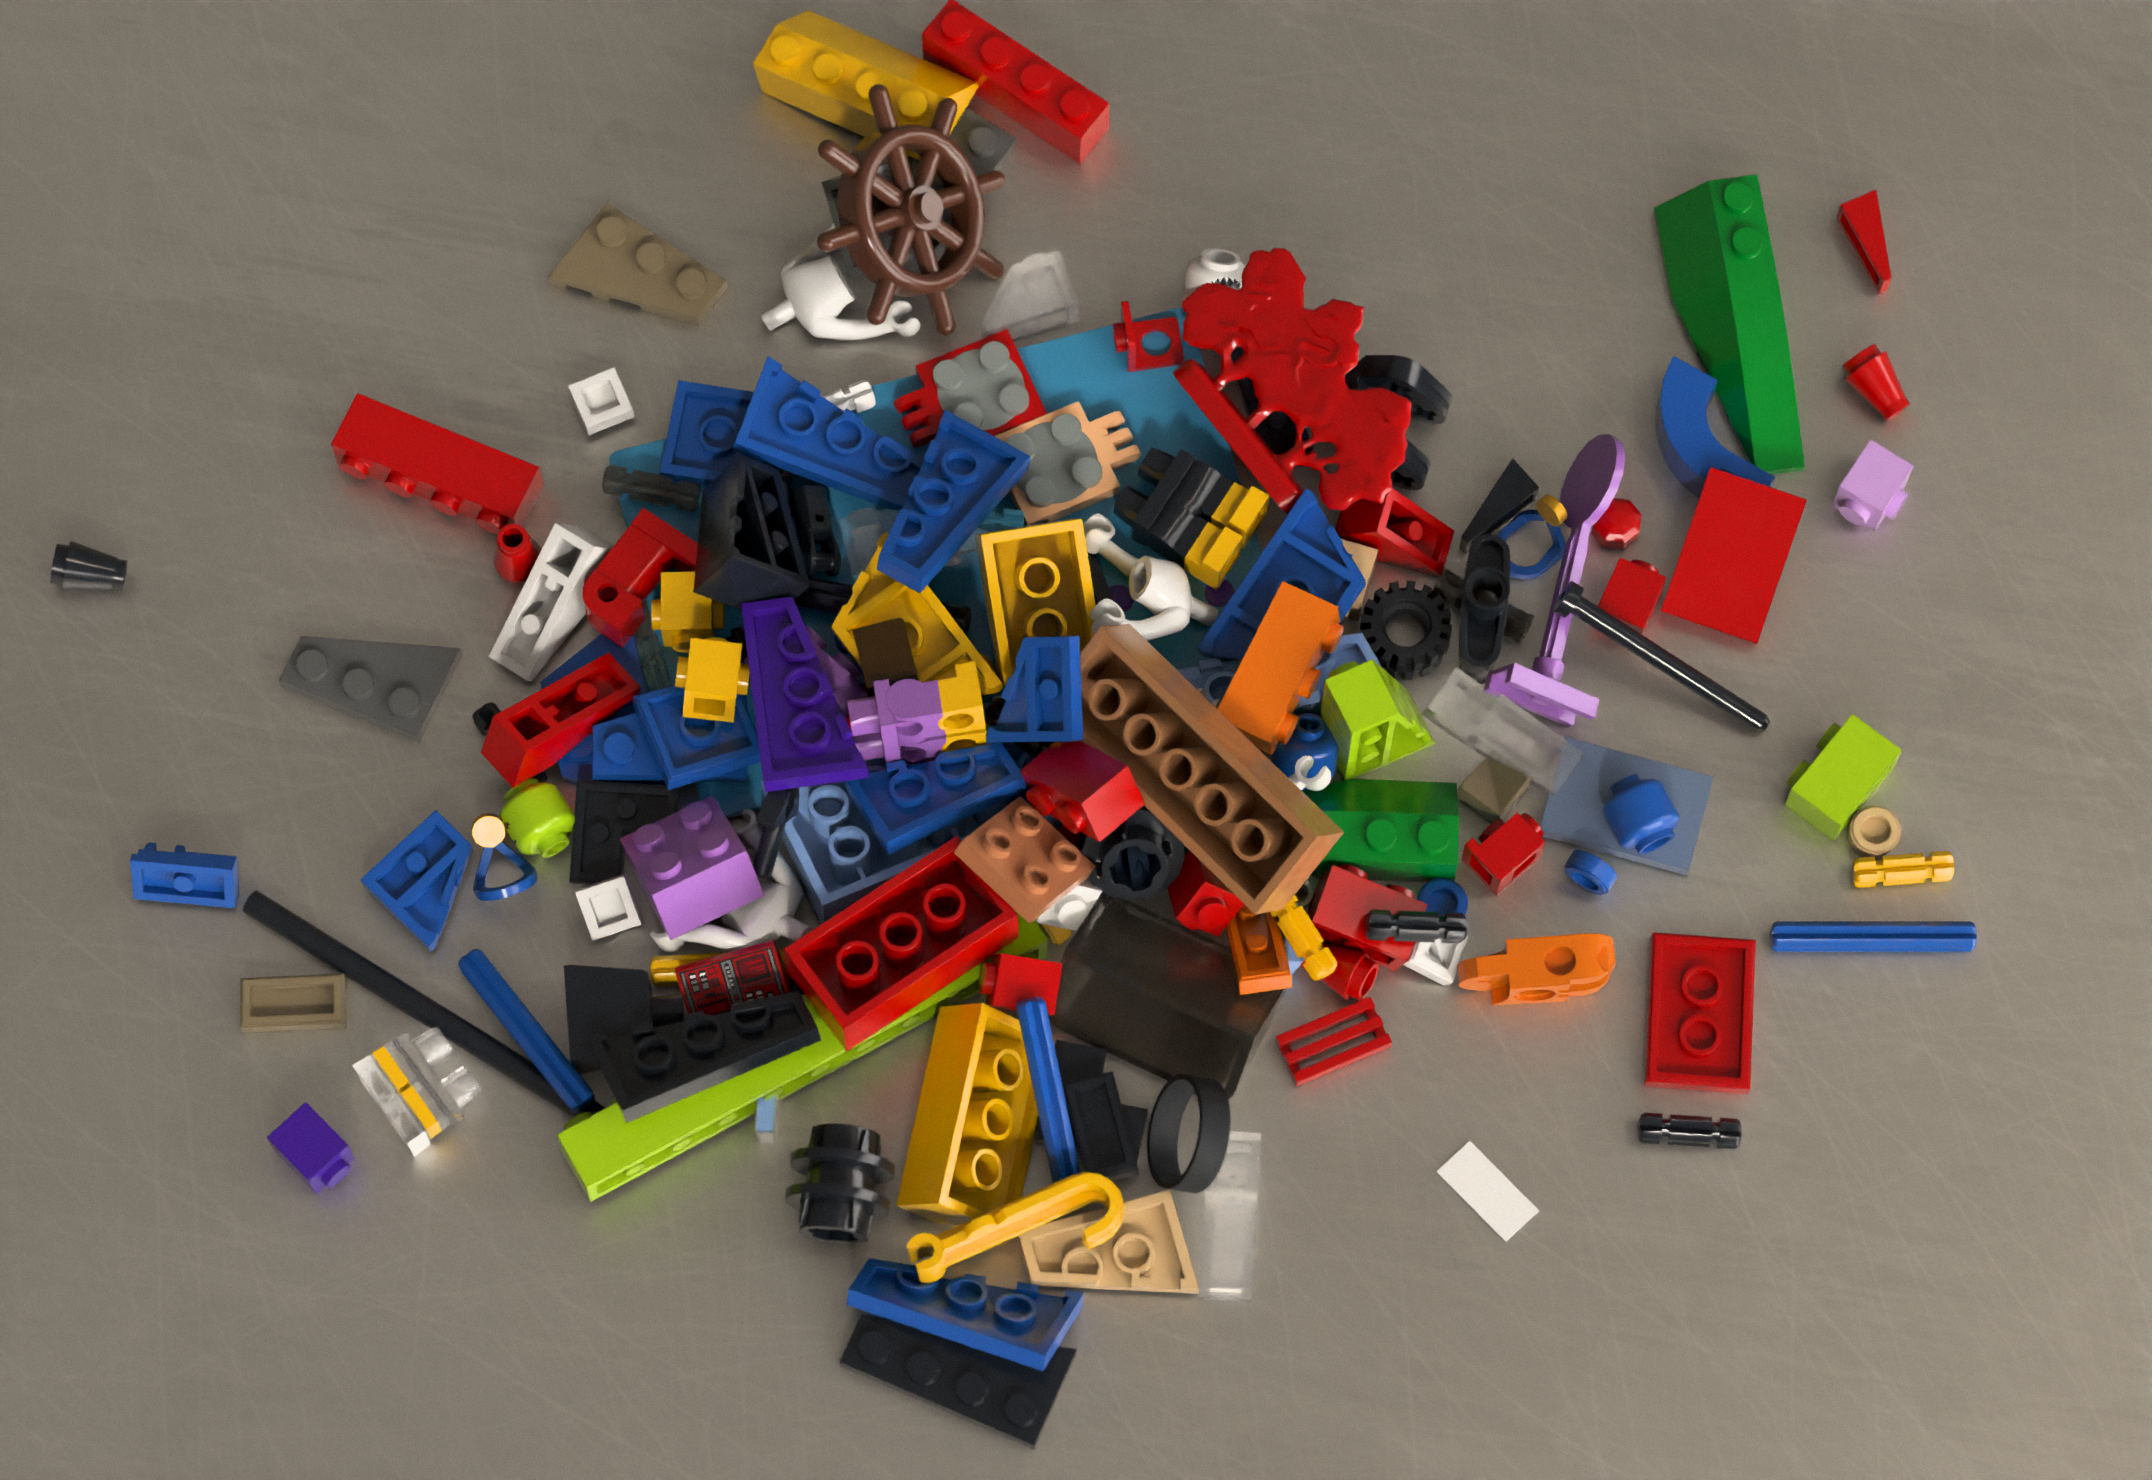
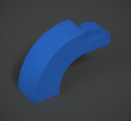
M1673 356L1660 390L1655 423L1660 450L1674 476L1687 490L1698 498L1701 496L1710 467L1772 487L1775 480L1773 475L1730 452L1713 436L1707 422L1706 408L1712 400L1717 380Z

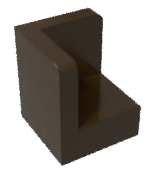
M895 618L852 629L870 697L875 696L873 681L889 679L890 686L903 679L920 681L905 623L902 618Z

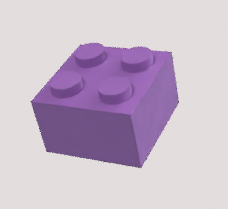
M713 795L699 802H693L676 813L652 824L644 825L635 832L620 838L638 885L670 940L764 896L747 850Z

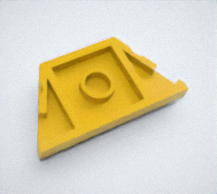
M886 531L876 543L878 548L865 572L861 571L857 578L848 603L842 606L832 624L833 633L862 670L852 629L895 618H902L905 623L920 682L957 677L955 664L976 661L981 696L1001 691L1003 684L928 585L921 593H918L877 570L878 557L889 534Z

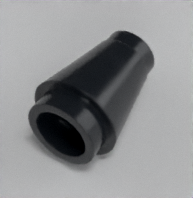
M70 541L69 545L57 543L50 583L62 585V590H123L128 561L118 559L115 556Z

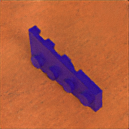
M793 597L742 603L765 792L869 778L867 765L862 754L858 751L852 737V731L836 701L833 688L818 660L815 647Z

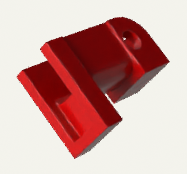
M642 508L603 561L587 578L583 586L582 598L586 607V616L589 624L597 632L624 648L645 621L643 603L661 581V572H668L671 567L679 572H695L698 543L645 508Z

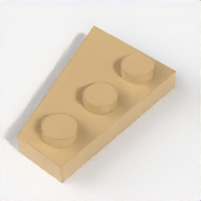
M1170 1190L1124 1202L1123 1220L1115 1235L1089 1250L1083 1244V1231L1105 1217L1108 1212L1106 1207L1045 1223L1018 1235L1031 1284L1047 1287L1199 1294L1198 1283Z

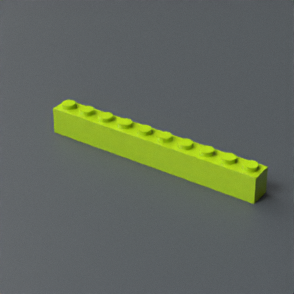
M1016 912L1018 914L1019 938L995 954L1004 953L1040 960L1046 958L1048 940L1035 920L1029 924ZM992 956L847 1052L806 996L803 995L802 998L818 1027L821 1041L628 1123L625 1122L615 1098H612L610 1101L611 1106L594 1115L590 1112H585L569 1120L563 1126L564 1131L557 1134L560 1149L587 1198L592 1202L754 1115L757 1099L763 1097L767 1101L778 1095L780 1101L938 1016L940 1006L958 1005L979 994V982L983 964L985 962L991 963Z

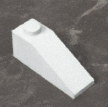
M555 523L489 657L526 681H533L586 614V607L582 598L583 586L587 578L613 548L614 544L586 527Z

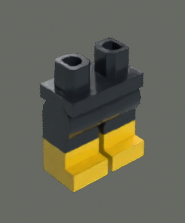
M1152 447L1138 469V476L1155 485V489L1148 497L1127 485L1115 501L1114 514L1133 528L1132 539L1143 546L1147 545L1157 554L1171 562H1175L1183 570L1217 591L1239 558L1241 548L1244 550L1267 515L1270 495L1253 486L1247 489L1221 475L1208 464L1194 460V456L1183 449L1174 457Z

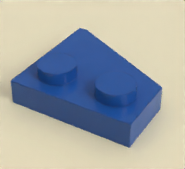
M435 810L360 880L362 885L431 953L437 947L473 849L471 844Z

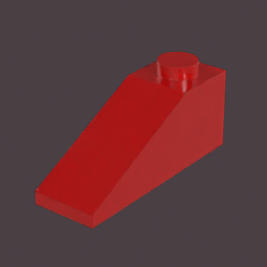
M608 652L494 715L480 753L511 787L515 788L552 767L593 732V725L606 722L631 701L633 696L638 695L641 686Z

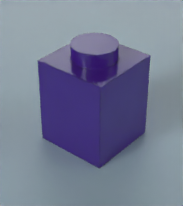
M307 1102L302 1104L266 1137L278 1156L315 1194L324 1186L332 1188L342 1181L351 1169L349 1163L355 1159L348 1144Z

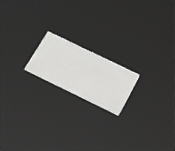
M1470 1140L1436 1171L1505 1242L1539 1212L1538 1208Z

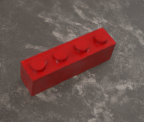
M949 0L922 32L923 60L977 82L976 96L1077 163L1081 164L1108 131L1109 102L955 0Z
M359 393L356 394L331 443L339 467L347 474L358 479H366L368 475L383 481L387 489L402 497L410 498L414 494L427 499L433 508L446 515L457 516L458 513L471 517L475 519V523L479 527L498 535L501 528L508 524H519L524 527L544 486L539 466Z

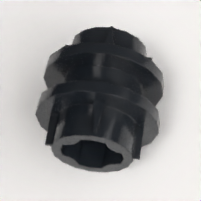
M1142 806L1100 842L1079 831L1081 853L1096 866L1088 878L1093 886L1102 889V892L1110 897L1127 901L1148 900V898L1166 890L1179 876L1185 860L1184 844L1145 806Z
M820 1124L812 1127L808 1147L798 1148L791 1152V1168L807 1176L806 1183L789 1186L786 1188L785 1195L786 1204L800 1211L799 1231L801 1234L829 1243L858 1244L868 1242L872 1220L883 1219L889 1216L890 1200L881 1194L875 1193L874 1185L886 1184L894 1180L895 1165L886 1158L880 1157L881 1137L878 1133L864 1127L848 1124Z

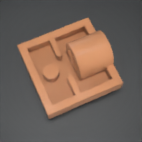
M1021 796L965 837L954 851L969 868L1029 924L1085 881L1096 867L1076 846L1070 843Z

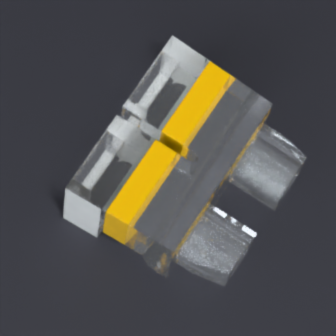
M438 1027L430 1029L414 1039H411L407 1032L352 1065L360 1082L414 1157L431 1145L429 1140L447 1126L455 1125L464 1120L461 1109L469 1105L482 1092L479 1084L465 1065L443 1080H440L432 1069L454 1054L452 1047Z

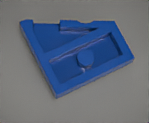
M1048 636L1023 638L1015 659V671L1008 678L1001 698L1006 700L997 724L989 726L986 742H1059L1083 740L1080 637Z

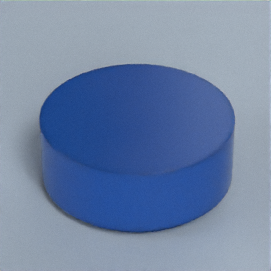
M1575 849L1564 865L1566 875L1578 886L1593 894H1607L1617 879V874L1610 865L1584 850Z
M1437 878L1430 880L1422 886L1417 895V900L1428 904L1425 912H1438L1439 917L1441 915L1444 916L1445 913H1462L1466 916L1468 908L1466 892L1457 882L1451 879Z

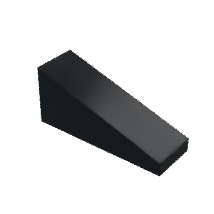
M1513 458L1461 536L1459 548L1465 554L1469 552L1471 543L1477 537L1494 533L1537 499L1539 486Z

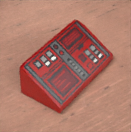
M774 940L675 967V973L688 1014L704 1011L705 1015L711 1016L730 1012L733 1004L791 992V977L787 972L785 963Z

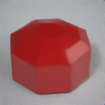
M1613 498L1605 513L1592 525V535L1603 548L1624 550L1638 539L1642 514L1630 500Z

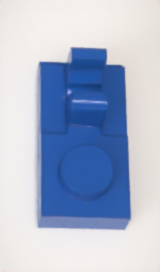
M151 842L147 843L144 849H139L137 854H132L130 867L133 899L236 908L240 895L237 856L186 852L183 845H176L174 852L157 851L156 843Z

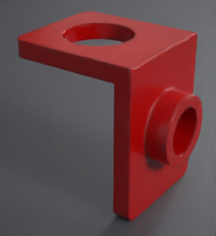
M1121 301V319L1118 323H1112L1116 353L1125 352L1128 372L1181 365L1184 362V353L1177 318L1167 317L1132 322L1129 301ZM1150 332H1162L1169 337L1171 347L1165 354L1152 356L1144 351L1141 343L1143 338Z

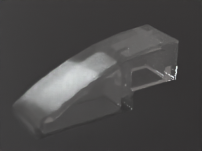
M1458 667L1450 673L1421 713L1425 718L1478 754L1523 773L1530 778L1529 784L1552 796L1556 795L1584 756V753L1502 693L1496 697L1485 692L1484 686Z
M1230 1131L1228 1147L1220 1171L1211 1185L1205 1189L1199 1299L1252 1302L1262 1133Z

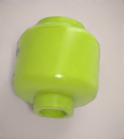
M529 779L506 793L499 817L520 853L530 856L542 854L544 858H549L560 853L569 845L570 840L568 836L573 831L575 816L555 784L539 782L538 779Z

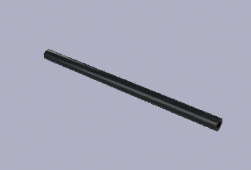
M255 890L246 900L243 906L245 914L338 972L344 973L346 977L572 1118L585 1112H590L594 1115L606 1108L594 1100L582 1112H571L531 1060L261 892Z

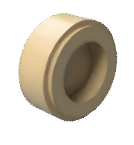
M1868 806L1859 810L1852 818L1847 831L1848 842L1852 850L1860 857L1874 856L1875 860H1880L1882 856L1890 855L1895 850L1901 837V826L1897 817L1888 809L1880 806Z

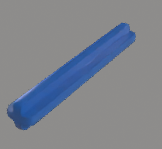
M1776 921L1771 927L1770 942L1772 950L1776 952H1970L1976 946L1977 931L1975 924L1971 921Z
M474 949L463 956L458 962L462 974L570 1111L580 1113L586 1107H589L595 1100L592 1089L485 954L479 949Z
M1030 997L1017 1002L1016 1008L1052 1183H1055L1070 1175L1080 1173L1046 1003L1042 997Z

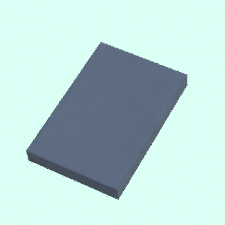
M1564 737L1540 825L1544 833L1543 837L1687 876L1714 776ZM1633 774H1637L1640 780L1654 778L1661 781L1679 813V822L1673 829L1675 837L1664 846L1642 855L1638 854L1636 849L1627 850L1618 844L1602 812L1605 802L1613 795L1610 787L1619 780Z

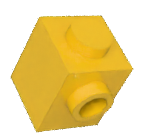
M661 572V599L651 601L652 630H661L664 647H672L677 652L689 653L691 638L705 639L715 637V629H724V604L693 592L695 572Z
M720 637L691 638L689 657H678L675 687L685 688L682 717L734 723L737 694L747 695L750 675L749 664L741 663L742 643L729 642Z

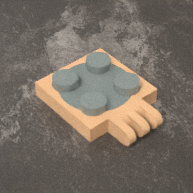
M1077 401L994 436L1030 456L1028 470L1009 491L1017 509L1024 513L1025 526L1045 519H1049L1050 522L1056 521L1120 494V484L1113 470L1135 462L1142 456L1137 445L1117 450V448L1133 440V435L1129 428H1123L1109 434V431L1125 423L1121 411L1112 412L1089 422L1080 402Z

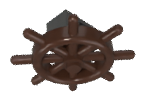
M876 84L869 90V99L879 131L864 138L851 154L832 140H824L818 146L819 156L841 171L842 175L822 182L835 228L821 233L817 238V246L823 252H831L841 248L849 277L865 275L876 285L866 313L867 320L871 324L880 325L885 321L894 295L901 297L927 295L937 331L943 336H948L955 331L956 323L946 289L958 283L972 266L993 280L1001 278L1004 274V265L982 249L981 244L985 228L983 195L1002 188L1005 184V176L998 170L976 176L965 154L948 138L958 110V105L954 99L944 98L939 102L931 127L914 124L898 126L887 88L881 84ZM905 149L920 155L914 177ZM885 158H887L888 162L882 163V161ZM936 172L945 187L938 191L931 188ZM947 208L951 210V226L941 219L943 210ZM931 237L946 247L939 261H937ZM916 259L920 274L904 268V264Z

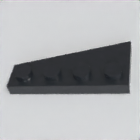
M799 991L733 1004L730 1012L711 1016L705 1015L704 1011L683 1015L684 1022L654 1028L652 1022L631 1026V1033L607 1037L605 1031L587 1035L592 1052L626 1123L821 1041L818 1027Z
M861 1314L840 1359V1367L1035 1450L1077 1355V1349L1059 1346L1044 1371L887 1318Z

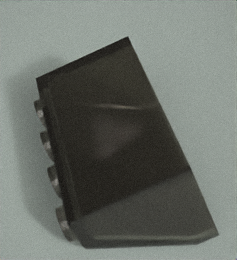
M1102 892L1065 948L1061 960L1063 965L1055 1015L1048 1017L1061 1031L1097 1048L1107 1049V1053L1166 1081H1169L1177 1074H1189L1215 1079L1223 1086L1227 1098L1230 1099L1239 1087L1287 988L1240 995L1230 947L1188 929L1132 901L1110 897Z

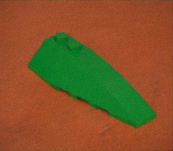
M1758 174L1708 180L1654 207L1653 212L1670 301L1676 314H1680L1688 330V339L1696 355L1699 354L1709 376L1717 380L1714 393L1716 398H1720L1729 416L1728 423L1746 460L1771 475L1803 471L1805 464L1791 356Z
M1350 779L1329 783L1324 789L1319 791H1302L1344 831L1343 835L1311 873L1313 877L1320 878L1332 865L1338 867L1345 864L1363 870L1367 873L1368 880L1429 882L1437 878L1455 880L1458 867L1459 840L1457 783ZM1184 846V852L1186 854L1189 851V849Z

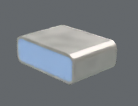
M778 1095L767 1101L763 1097L756 1100L754 1129L760 1142H775L778 1138L780 1109Z

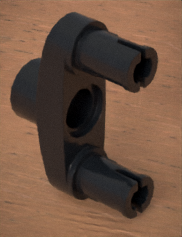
M1492 534L1479 536L1471 543L1463 582L1459 621V674L1462 680L1469 684H1472L1473 678H1477V685L1486 683L1488 672L1492 671L1497 665L1511 591L1510 549L1505 540ZM1479 590H1488L1494 593L1498 600L1492 604H1484L1476 600L1473 594Z

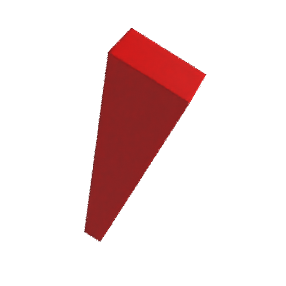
M1875 189L1841 204L1836 218L1876 290L1881 294L1888 290L1892 277L1877 190Z

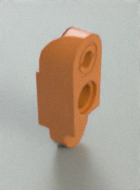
M1597 933L1506 939L1505 948L1498 953L1488 956H1477L1476 958L1459 962L1457 964L1458 985L1460 988L1467 990H1491L1492 1005L1568 1002V997L1590 995L1598 992L1607 984L1612 969L1616 966L1614 940L1608 935Z

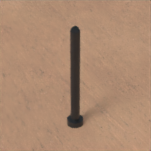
M1571 581L1564 588L1553 607L1555 613L1563 618L1567 617L1570 613L1755 732H1764L1770 720L1765 713L1581 596L1584 588L1574 581Z

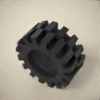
M1408 580L1406 588H1399V583L1396 581L1389 583L1388 591L1385 592L1381 587L1374 592V599H1368L1364 605L1359 633H1363L1380 665L1387 669V673L1395 678L1396 672L1404 673V680H1413L1414 672L1419 671L1420 676L1423 677L1429 674L1432 665L1437 668L1441 664L1443 655L1447 654L1452 625H1450L1449 608L1444 609L1445 600L1441 595L1438 594L1434 598L1431 596V587L1424 584L1422 591L1415 589L1416 581ZM1400 614L1413 615L1422 622L1425 628V635L1416 645L1409 647L1399 646L1393 643L1387 636L1385 627L1389 620Z

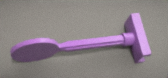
M1609 434L1598 435L1584 446L1570 467L1561 491L1560 503L1568 514L1567 519L1563 523L1571 528V533L1565 545L1539 657L1534 659L1532 670L1517 663H1512L1488 672L1484 691L1566 727L1574 725L1576 714L1589 720L1594 719L1600 699L1561 683L1564 664L1561 661L1572 614L1570 613L1567 617L1563 618L1553 611V607L1564 588L1571 581L1580 585L1588 551L1590 529L1608 509L1623 475L1625 463L1623 443Z

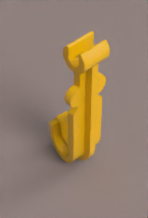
M1082 1172L1070 1175L938 1235L930 1233L915 1235L907 1244L910 1262L914 1263L923 1257L930 1256L931 1258L916 1263V1269L920 1282H935L943 1276L946 1267L1083 1206L1097 1202L1105 1205L1108 1212L1104 1218L1083 1231V1244L1089 1250L1113 1237L1120 1228L1125 1209L1122 1194L1111 1179L1100 1173Z

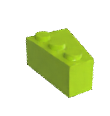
M1369 660L1360 665L1355 661L1345 663L1334 669L1329 674V678L1325 680L1320 717L1324 720L1338 744L1337 770L1343 781L1357 779L1436 744L1410 691L1375 661Z

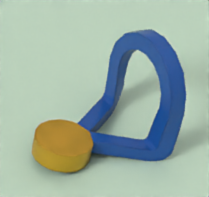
M1545 494L1537 501V509L1524 510L1518 513L1497 535L1506 541L1512 533L1527 522L1546 521L1553 540V545L1533 566L1523 567L1510 561V576L1512 578L1522 580L1536 578L1562 559L1566 543L1559 525L1567 519L1568 514L1564 506L1554 496Z
M484 813L476 817L471 827L472 836L475 842L483 847L473 884V891L480 901L500 900L521 893L534 885L537 881L536 869L502 841L505 836V827L500 817L492 813ZM493 848L515 863L523 871L524 875L510 884L486 888L485 878Z

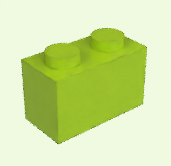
M1853 713L1842 727L1834 722L1827 729L1816 745L1821 750V753L1812 764L1803 760L1786 782V785L1791 790L1785 806L1833 842L1892 771L1902 752L1899 747Z

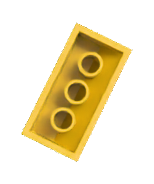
M809 10L777 24L753 62L762 93L864 137L879 131L869 99V90L876 84H881L887 88L898 126L914 124L931 127L939 102L944 98L954 99L958 105V110L949 135L978 89V84L975 81ZM905 149L907 156L917 160L920 159V155Z
M984 1003L940 1006L896 1206L932 1222L958 1226L1022 1197L1039 1115L1018 1019Z

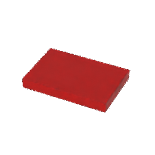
M1710 467L1661 612L1757 644L1807 499Z
M1652 932L1650 940L1644 1087L1749 1094L1751 1087L1756 940Z

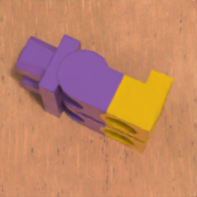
M976 661L955 664L957 677L923 683L915 679H903L895 682L892 686L889 685V679L873 681L875 696L847 700L852 736L863 759L870 760L885 757L886 763L905 760L907 764H919L935 761L939 753L988 744L986 742V726Z

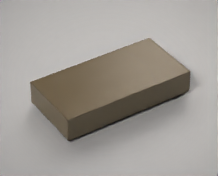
M344 973L240 978V1029L243 1033L347 1028V978Z

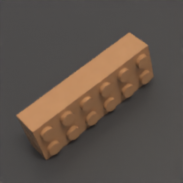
M1130 624L1101 626L1080 653L1083 740L1080 741L1128 765L1145 802L1144 806L1255 915L1283 910L1343 835L1344 831Z

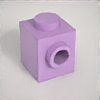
M1870 439L1840 484L1832 505L1839 508L1841 515L1851 523L1859 526L1867 525L1876 531L1885 516L1894 520L1904 505L1909 494L1902 490L1907 484L1914 465Z

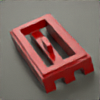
M1371 997L1277 1035L1275 1039L1296 1087L1389 1049L1392 1046L1391 1038L1383 1028V1021L1380 1015H1377L1375 1004ZM1364 1015L1367 1019L1294 1051L1290 1047ZM1373 1032L1375 1039L1304 1069H1301L1298 1064L1300 1061L1367 1033Z

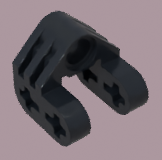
M1365 355L1358 361L1355 368L1345 374V383L1349 389L1385 388L1411 401V418L1428 424H1442L1445 422L1452 401L1451 393L1422 365L1410 358L1397 355ZM1406 438L1408 446L1405 452V462L1390 474L1392 485L1406 490H1420L1424 486L1431 462Z

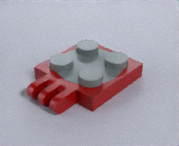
M1008 329L915 365L916 374L922 388L903 395L893 402L899 414L918 409L901 419L906 431L925 425L924 428L913 432L909 436V440L914 448L929 444L931 440H934L945 410L993 436L1047 414Z

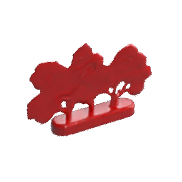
M1273 248L1270 252L1264 250L1253 251L1249 255V261L1242 272L1243 286L1240 289H1234L1218 283H1205L1182 301V308L1187 313L1183 322V340L1192 347L1213 349L1221 356V371L1213 378L1199 362L1194 359H1187L1173 371V375L1287 515L1304 492V489L1292 476L1294 466L1300 465L1320 472L1321 480L1318 488L1322 502L1329 509L1346 510L1350 505L1362 498L1380 504L1384 502L1385 495L1392 490L1390 474L1405 462V452L1408 446L1405 432L1410 425L1412 403L1408 398L1385 388L1354 390L1349 389L1345 383V374L1358 364L1359 344L1355 341L1354 336L1361 328L1364 307L1347 301L1331 299L1327 304L1321 305L1315 310L1305 309L1303 288L1306 276L1302 273L1291 252L1284 248ZM1237 347H1242L1244 354L1233 363L1231 358L1232 351ZM1245 377L1253 381L1255 396L1258 399V408L1247 418L1244 417L1222 389L1228 382ZM1282 411L1295 423L1297 436L1293 448L1286 453L1275 455L1255 428L1272 412ZM1310 427L1312 437L1303 442L1302 433L1305 428ZM1316 442H1331L1336 446V453L1331 456L1316 458L1318 455L1314 450L1307 455L1305 454V449ZM1330 463H1337L1339 468L1335 473L1329 474L1323 467Z

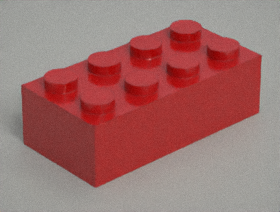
M958 835L784 948L787 972L846 1052L1019 938L1018 914L954 853L962 841Z

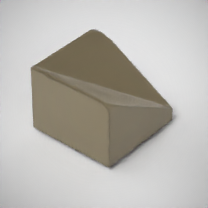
M1487 757L1458 787L1457 796L1461 802L1490 823H1493L1499 818L1505 819L1528 790L1530 778Z

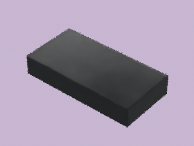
M1113 1071L1063 1083L1066 1105L1084 1172L1100 1173L1112 1181L1138 1175L1139 1168Z

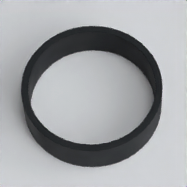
M1177 1074L1160 1091L1152 1110L1147 1136L1149 1169L1154 1181L1160 1187L1189 1193H1200L1211 1185L1220 1171L1229 1142L1230 1107L1227 1094L1217 1080L1189 1074ZM1196 1092L1200 1114L1198 1138L1191 1161L1185 1172L1181 1175L1177 1156L1179 1128L1185 1108L1192 1095Z

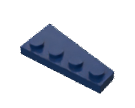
M945 410L940 420L937 434L934 440H931L925 453L922 467L918 475L914 477L909 488L906 502L903 508L899 510L879 554L877 570L921 593L1029 468L1030 456Z
M869 1258L848 1289L847 1305L1017 1362L1021 1365L1044 1371L1083 1306L1084 1292L1066 1289L1064 1297L1041 1294L1039 1293L1040 1285L1017 1282L1016 1289L986 1285L985 1276L966 1273L965 1277L954 1279L940 1278L935 1282L923 1283L919 1281L916 1265Z

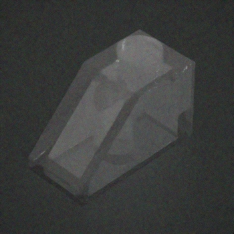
M1059 250L1048 254L1034 252L1024 256L1017 264L1011 265L981 322V339L1008 329L1015 343L1078 322V299Z

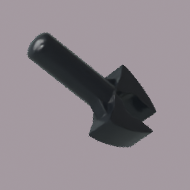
M799 788L770 791L764 799L756 822L763 824L764 827L753 864L755 873L760 878L772 876L785 825L792 817L797 816Z

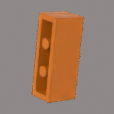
M1284 581L1280 584L1217 708L1258 749L1271 755L1278 742L1287 744L1298 721V716L1293 713L1301 697L1309 699L1313 694L1321 676V671L1317 670L1316 667L1324 652L1329 654L1334 652L1344 630V626L1339 624L1338 606Z

